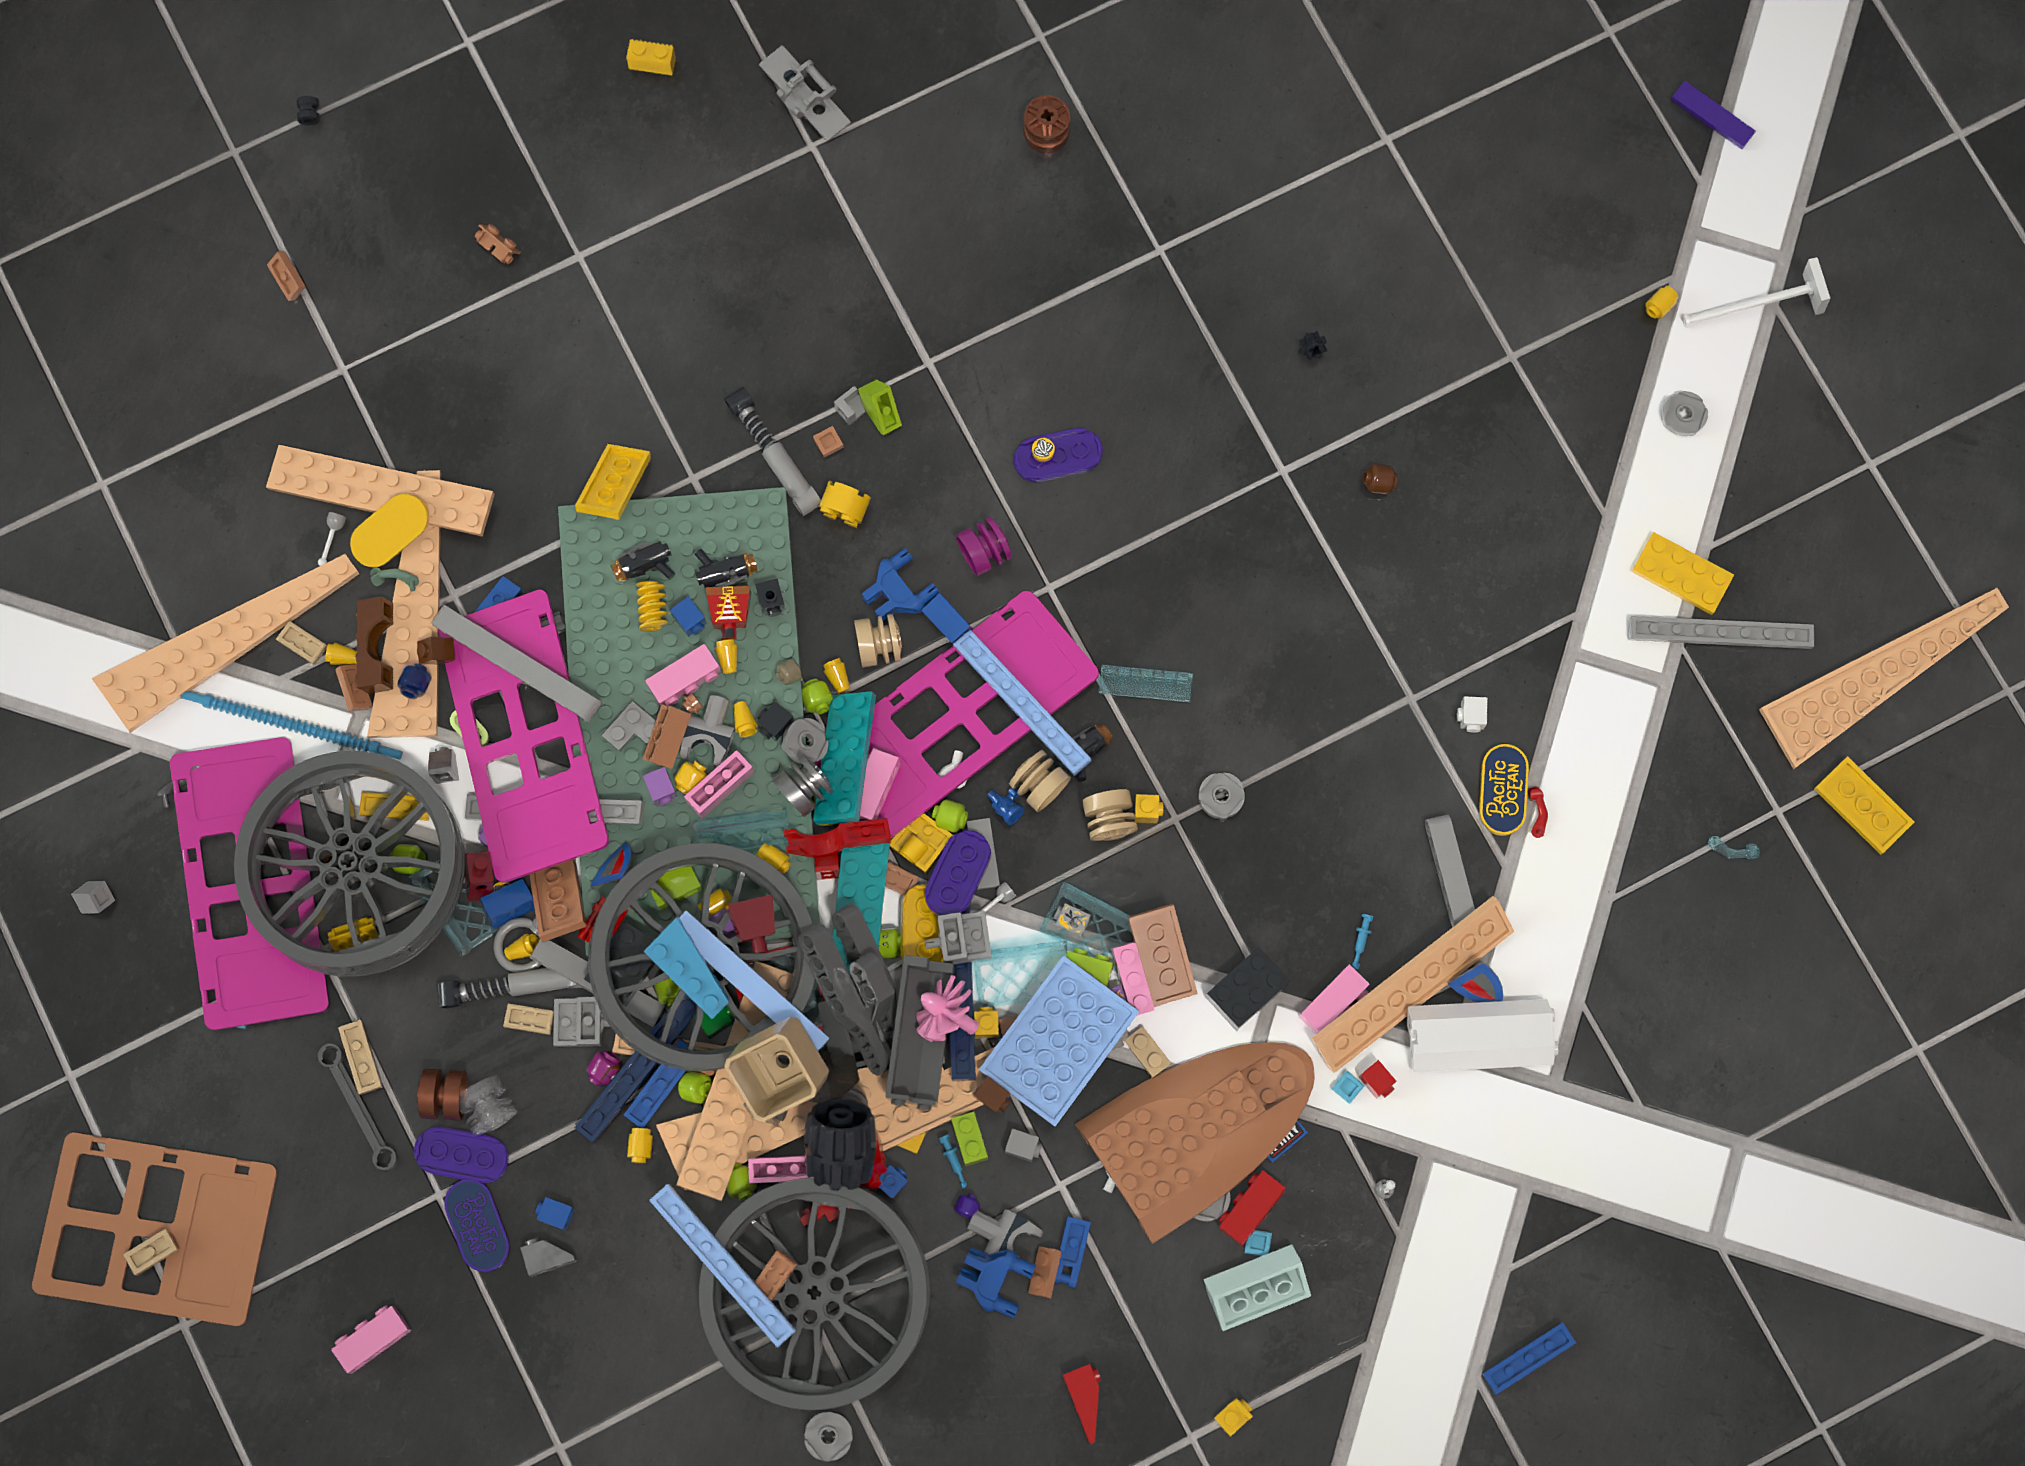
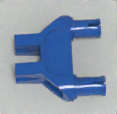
M903 548L902 551L891 559L884 558L881 560L876 583L862 593V599L867 606L882 595L887 602L875 610V616L877 618L882 616V621L887 619L888 614H894L895 612L921 613L925 607L924 605L940 593L937 588H934L935 585L931 583L918 594H913L900 578L897 570L913 560L911 554L907 553L908 550L906 548Z
M971 1247L964 1263L980 1270L981 1274L963 1267L956 1283L973 1290L984 1310L988 1312L995 1310L1014 1319L1019 1304L1000 1297L999 1291L1008 1271L1013 1270L1031 1279L1036 1264L1017 1257L1018 1254L1013 1250H1002L987 1254Z

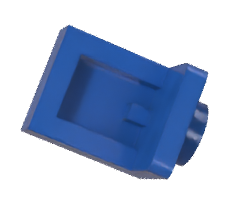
M890 1165L887 1168V1172L879 1177L882 1183L879 1188L890 1198H893L908 1185V1180L905 1179L908 1175L900 1167L897 1166L894 1169Z

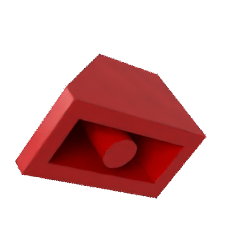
M839 852L829 856L814 857L817 880L839 878Z

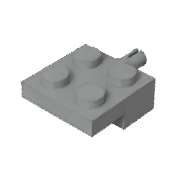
M985 911L963 915L961 912L938 916L939 938L925 939L926 949L941 948L944 963L960 964L992 958Z
M595 997L554 999V1047L602 1046V1032L604 1027H610V1025L602 1015Z

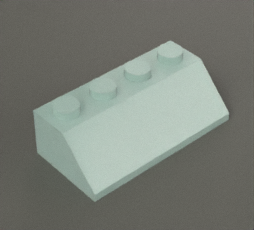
M1293 1245L1203 1279L1222 1331L1311 1296L1302 1262Z

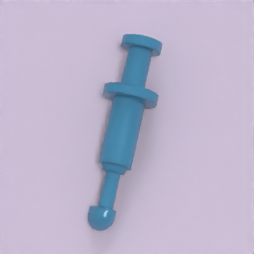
M1362 914V917H1364L1362 927L1356 929V931H1359L1354 949L1356 956L1352 963L1355 969L1360 967V964H1358L1360 954L1364 952L1368 934L1372 933V931L1368 930V927L1373 920V916Z
M944 1135L938 1138L946 1150L942 1154L943 1156L947 1155L953 1172L958 1174L961 1182L960 1186L964 1189L967 1186V1182L962 1176V1166L955 1152L958 1149L957 1147L952 1148L948 1139L950 1135Z

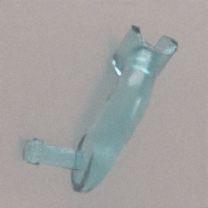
M1713 836L1708 840V846L1712 850L1729 859H1756L1760 855V849L1756 844H1747L1746 849L1735 850L1729 848L1718 836Z

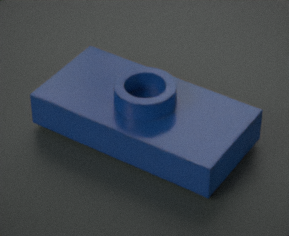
M502 576L475 612L517 598L522 589Z

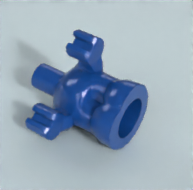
M1010 788L1008 791L1009 795L1006 797L999 796L994 790H991L987 797L992 801V807L996 813L1003 817L1007 825L1016 823L1025 811L1022 805L1014 803V800L1019 796L1018 789Z

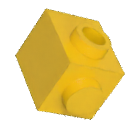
M1136 794L1134 807L1135 823L1158 822L1159 816H1163V802H1159V795Z
M981 1007L979 1011H974V1020L979 1023L978 1029L975 1032V1039L998 1038V1011H993L992 1007Z

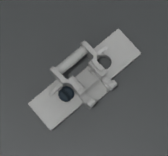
M782 45L760 62L759 66L780 88L776 94L798 119L801 117L807 119L828 142L851 123L829 98L837 89L825 80L813 66L814 63L811 60L800 65ZM806 72L824 92L819 94L816 91H811L804 82V77L807 75ZM816 105H822L825 108V112L817 115L813 112V108Z

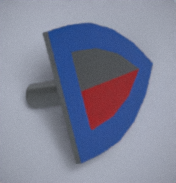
M627 842L621 845L605 861L596 874L590 888L616 881L619 882L627 874L632 864V849Z
M1484 961L1475 962L1473 968L1448 982V985L1456 992L1474 1002L1503 1001L1502 983L1498 975Z

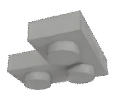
M632 701L603 733L602 738L619 752L635 735L648 744L656 720Z

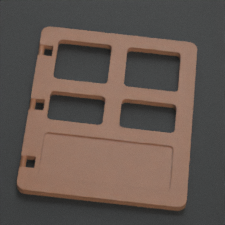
M70 1133L66 1136L62 1148L32 1288L36 1293L241 1326L248 1317L277 1179V1169L273 1165L87 1134ZM93 1142L104 1143V1152L92 1150ZM88 1154L125 1160L131 1163L120 1214L100 1213L71 1208L69 1206L80 1155ZM165 1154L178 1155L176 1163L164 1162ZM152 1165L184 1171L176 1216L171 1224L139 1218L149 1167ZM237 1165L250 1167L248 1175L237 1174ZM65 1225L115 1233L107 1277L103 1286L54 1279V1267ZM168 1229L179 1250L166 1258L159 1293L157 1295L125 1291L123 1284L128 1262L123 1254L131 1250L133 1239L136 1236L151 1238L162 1230Z

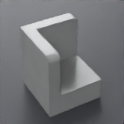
M855 386L834 401L835 410L848 425H851L866 413L861 397L858 395V389Z
M88 881L71 894L81 913H100L115 901L105 881Z

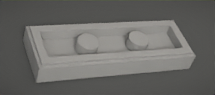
M990 818L967 821L968 830L982 834L988 841L991 849L990 863L977 890L997 888L1000 886Z

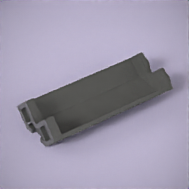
M904 955L885 1097L891 1100L892 1105L905 1106V1103L917 1105L919 1110L931 1111V1107H937L947 1033L945 1034L944 1041L930 1042L926 1040L916 1030L919 1027L916 1014L924 1010L921 995L927 992L935 993L936 983L939 980H942V992L944 993L950 977L954 976L955 966L952 963L935 962L924 957Z

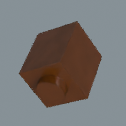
M429 637L417 641L419 664L443 665L455 661L453 638Z
M988 1076L973 1095L996 1114L999 1110L1004 1112L1011 1103V1100L1008 1099L1011 1094Z

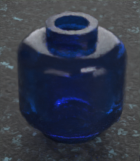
M421 664L407 665L403 668L398 679L397 686L400 689V693L409 699H417V697L424 696L430 685L431 675L427 672V668Z

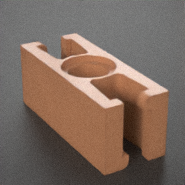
M661 705L642 759L661 767L672 769L691 714L672 706Z

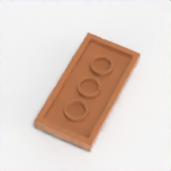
M575 859L529 874L538 934L542 942L587 927Z
M1169 904L1129 916L1128 921L1134 942H1136L1154 1007L1198 994L1174 905Z

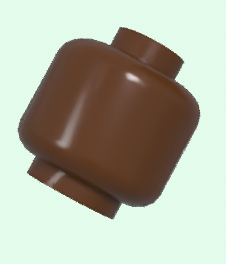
M1372 464L1368 470L1364 471L1362 481L1366 484V489L1370 493L1387 495L1392 490H1395L1398 475L1391 466Z

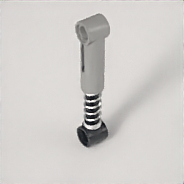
M742 387L726 397L724 401L735 418L738 417L743 423H746V428L751 430L750 434L755 436V441L759 442V447L764 449L762 456L783 487H786V491L799 513L804 517L818 508L821 502L818 494L805 480L780 442L775 443L776 440L772 439V434H769L767 427L763 426V421H760L759 415L755 414V404L747 390Z
M549 968L510 973L508 974V979L504 977L498 980L496 978L495 981L487 980V982L482 983L479 981L476 984L471 982L469 985L461 984L460 981L441 982L437 984L439 1008L446 1009L462 1006L464 1001H471L472 998L478 1000L483 996L488 998L489 995L496 997L497 994L503 996L505 993H509L513 997L563 988L573 989L582 987Z

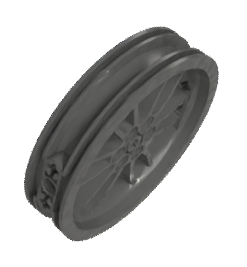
M355 750L337 751L318 755L298 763L278 776L259 795L248 811L238 835L234 856V875L237 893L247 917L256 930L272 946L294 962L310 970L332 976L359 977L381 973L407 962L423 951L441 933L451 918L460 898L465 875V852L459 827L450 809L430 784L416 771L393 758L381 754ZM362 777H372L399 786L377 808L361 833L356 834L354 806L347 782ZM340 786L344 803V827L335 829L327 815L321 793H323L322 790H329ZM313 793L317 812L330 839L326 844L322 845L300 835L273 830V828L295 801L302 796ZM407 793H410L420 802L397 826L377 839L374 837L386 816ZM427 812L439 840V863L411 857L380 856L382 851L405 835L424 813ZM269 837L298 843L315 851L313 859L285 860L263 856ZM345 837H349L348 844L341 847L340 841ZM366 842H372L369 850L362 851V847ZM332 854V860L329 863L324 864L323 860L325 856ZM353 860V862L351 863V867H348V865L350 864L349 861ZM267 864L290 870L320 871L319 876L297 891L275 915L272 914L263 892L261 865ZM372 864H378L375 872L368 873V869ZM415 867L438 871L439 875L434 890H428L402 884L387 877V869ZM338 876V882L335 885H329L330 879ZM356 881H361V886L357 890H352V884ZM379 882L403 893L430 899L419 916L405 930L389 935L384 915L371 888L375 883ZM325 888L326 892L314 912L293 935H290L280 924L305 900ZM344 893L347 923L354 947L331 952L303 943L302 940L324 919L340 894ZM366 898L374 913L380 935L379 938L362 943L357 925V900Z
M693 843L672 847L650 856L632 868L616 884L595 920L589 943L588 968L592 991L602 1015L613 1031L628 1046L642 1056L667 1067L686 1071H712L725 1068L727 1058L739 1043L714 1050H695L694 1045L703 1019V1010L696 1004L695 1021L688 1047L685 1049L668 1044L666 1039L675 1011L685 995L681 988L668 1011L661 1038L659 1039L640 1027L622 1005L619 995L647 989L670 979V977L663 973L647 982L620 989L614 987L610 971L612 967L639 961H653L647 954H639L614 961L610 960L611 938L618 917L631 907L651 929L660 935L666 928L654 921L638 905V900L647 891L654 890L669 907L673 916L680 918L682 912L656 882L666 872L688 866H710L711 871L702 898L700 923L706 929H712L715 932V937L725 946L731 948V951L743 962L764 961L789 954L794 955L793 977L785 999L801 1013L810 997L815 976L799 945L798 937L812 928L813 924L803 900L793 885L768 862L736 847L715 843ZM719 867L738 873L730 904L737 903L745 877L751 879L769 895L773 896V900L785 917L784 921L775 922V929L785 926L789 927L793 940L792 948L764 954H740L737 945L740 942L738 937L735 936L729 939L723 935V930L729 920L727 911H725L718 924L709 921L710 894ZM707 962V966L713 974L714 968ZM726 978L723 981H718L730 1000L726 1005L727 1009L749 1032L741 1041L776 1024L766 1015L756 1025H752L736 1008L724 987L729 981Z
M800 1178L773 1185L743 1202L724 1221L715 1237L730 1254L733 1248H736L753 1264L763 1270L767 1263L763 1262L738 1240L752 1224L771 1240L778 1249L798 1263L794 1270L801 1271L803 1280L800 1283H795L790 1275L785 1282L784 1291L778 1292L773 1301L779 1300L782 1309L781 1313L784 1317L793 1314L797 1317L798 1322L795 1327L796 1331L793 1333L787 1349L783 1376L765 1373L748 1359L736 1343L738 1339L760 1332L762 1329L756 1326L736 1335L731 1334L725 1315L727 1312L742 1308L739 1303L728 1307L723 1306V1284L703 1263L699 1282L700 1314L705 1334L718 1360L735 1380L755 1395L772 1403L794 1409L823 1410L840 1407L862 1399L880 1388L894 1376L914 1351L924 1330L929 1311L930 1278L928 1266L920 1242L909 1223L888 1201L863 1186L853 1190L841 1187L839 1191L830 1190L829 1185L823 1184L820 1187L815 1185L814 1178ZM796 1199L813 1202L808 1227V1262L806 1264H801L785 1243L759 1221V1217L778 1205ZM822 1205L839 1207L838 1210H841L836 1235L827 1256L817 1255L816 1225L819 1207ZM847 1209L863 1210L884 1227L894 1240V1243L891 1246L863 1256L842 1270H837L833 1266V1261L843 1237ZM895 1249L900 1251L906 1268L904 1272L874 1282L851 1284L848 1273L870 1259ZM817 1261L825 1264L826 1270L823 1275H818L814 1272L813 1266ZM834 1277L843 1279L844 1287L842 1290L838 1291L832 1287ZM903 1277L908 1278V1307L898 1336H894L876 1319L847 1303L845 1300L846 1294L849 1292L877 1288ZM814 1286H818L817 1290L821 1291V1296L818 1295L816 1299L813 1298L812 1293H809V1290L813 1289ZM789 1294H795L798 1297L799 1303L797 1307H790L787 1304ZM831 1301L837 1302L840 1306V1311L836 1315L828 1311V1304ZM807 1310H814L816 1312V1322L810 1323L806 1320L805 1313ZM846 1312L868 1323L892 1342L893 1346L881 1360L876 1359L857 1342L840 1318ZM824 1321H830L846 1342L867 1359L873 1367L859 1377L842 1384L828 1385L817 1383L822 1360V1323ZM804 1328L813 1329L815 1357L812 1378L809 1380L792 1377V1374H790L794 1351Z

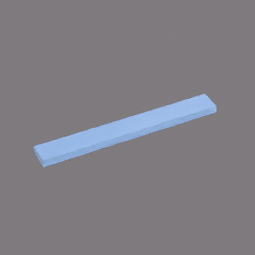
M971 630L953 643L954 648L1074 776L1091 762V758Z
M685 911L680 916L682 925L686 932L690 934L697 950L714 969L776 1024L789 1017L799 1019L817 1051L822 1048L829 1040L828 1036L691 914Z
M669 1184L650 1199V1202L777 1347L796 1331Z

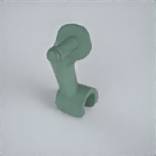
M373 568L370 572V579L375 586L384 583L386 578H396L409 585L411 591H415V586L419 584V579L415 575L400 569L380 570L379 568Z

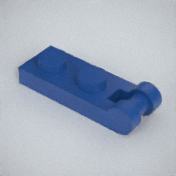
M1072 1217L1067 1218L1060 1247L1062 1253L1055 1279L1056 1284L1062 1282L1069 1284L1068 1287H1076L1091 1222ZM1063 1266L1072 1268L1071 1275L1062 1273Z

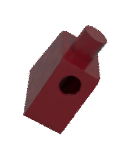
M489 851L466 853L464 856V878L468 902L480 901V898L493 891L494 879ZM483 885L485 888L477 889L476 887Z
M767 895L728 904L726 911L740 943L751 940L754 954L768 951L765 937L775 934L773 896Z

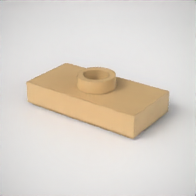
M290 621L276 638L279 643L313 665L318 662L327 649L326 644Z
M508 1004L503 1027L551 1035L554 1011Z

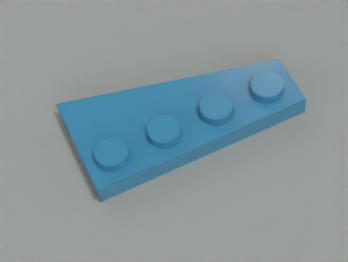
M676 917L644 952L713 1019L730 1000L715 975L710 971L706 960L697 950L690 934L686 932L679 917Z

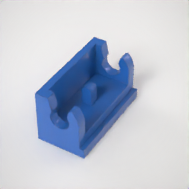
M940 593L922 609L923 613L952 644L969 630H973L972 626Z
M523 879L480 898L484 907L483 911L493 929L535 910L533 897Z

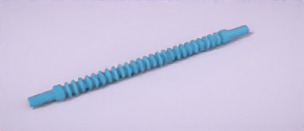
M187 691L181 695V699L202 704L207 709L213 707L215 711L217 709L220 712L225 710L226 714L232 712L233 716L238 714L239 718L244 716L245 719H248L250 717L251 721L257 719L258 723L263 721L264 725L269 723L270 726H273L275 724L276 728L282 726L283 730L288 728L289 732L294 730L295 733H298L300 731L301 735L307 733L308 737L313 735L314 739L319 737L320 740H323L325 738L326 742L332 740L333 744L338 742L339 746L344 744L345 747L351 746V749L357 747L358 751L363 749L366 752L369 751L401 760L403 751L383 746L378 741L370 742V739L364 741L363 737L358 739L356 735L354 737L351 734L346 736L344 732L339 734L338 730L333 732L331 728L326 730V727L320 728L319 725L314 727L313 723L308 725L307 721L301 723L300 719L295 721L294 718H291L289 720L288 716L283 718L282 714L277 716L275 712L270 714V711H266L264 713L263 709L258 711L257 707L252 709L250 705L245 707V704H241L239 706L238 702L233 704L232 700L227 702L225 698L220 700V697H216L215 699L211 694L201 695Z

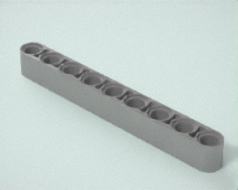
M445 605L442 606L431 623L445 634L589 723L602 705V702Z

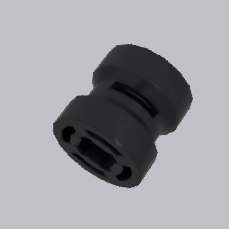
M313 96L297 98V108L299 109L297 122L302 125L318 124L320 121L319 113L317 112L319 99Z

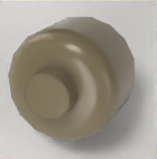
M789 659L778 664L776 673L778 681L785 685H790L800 680L801 670L796 661Z

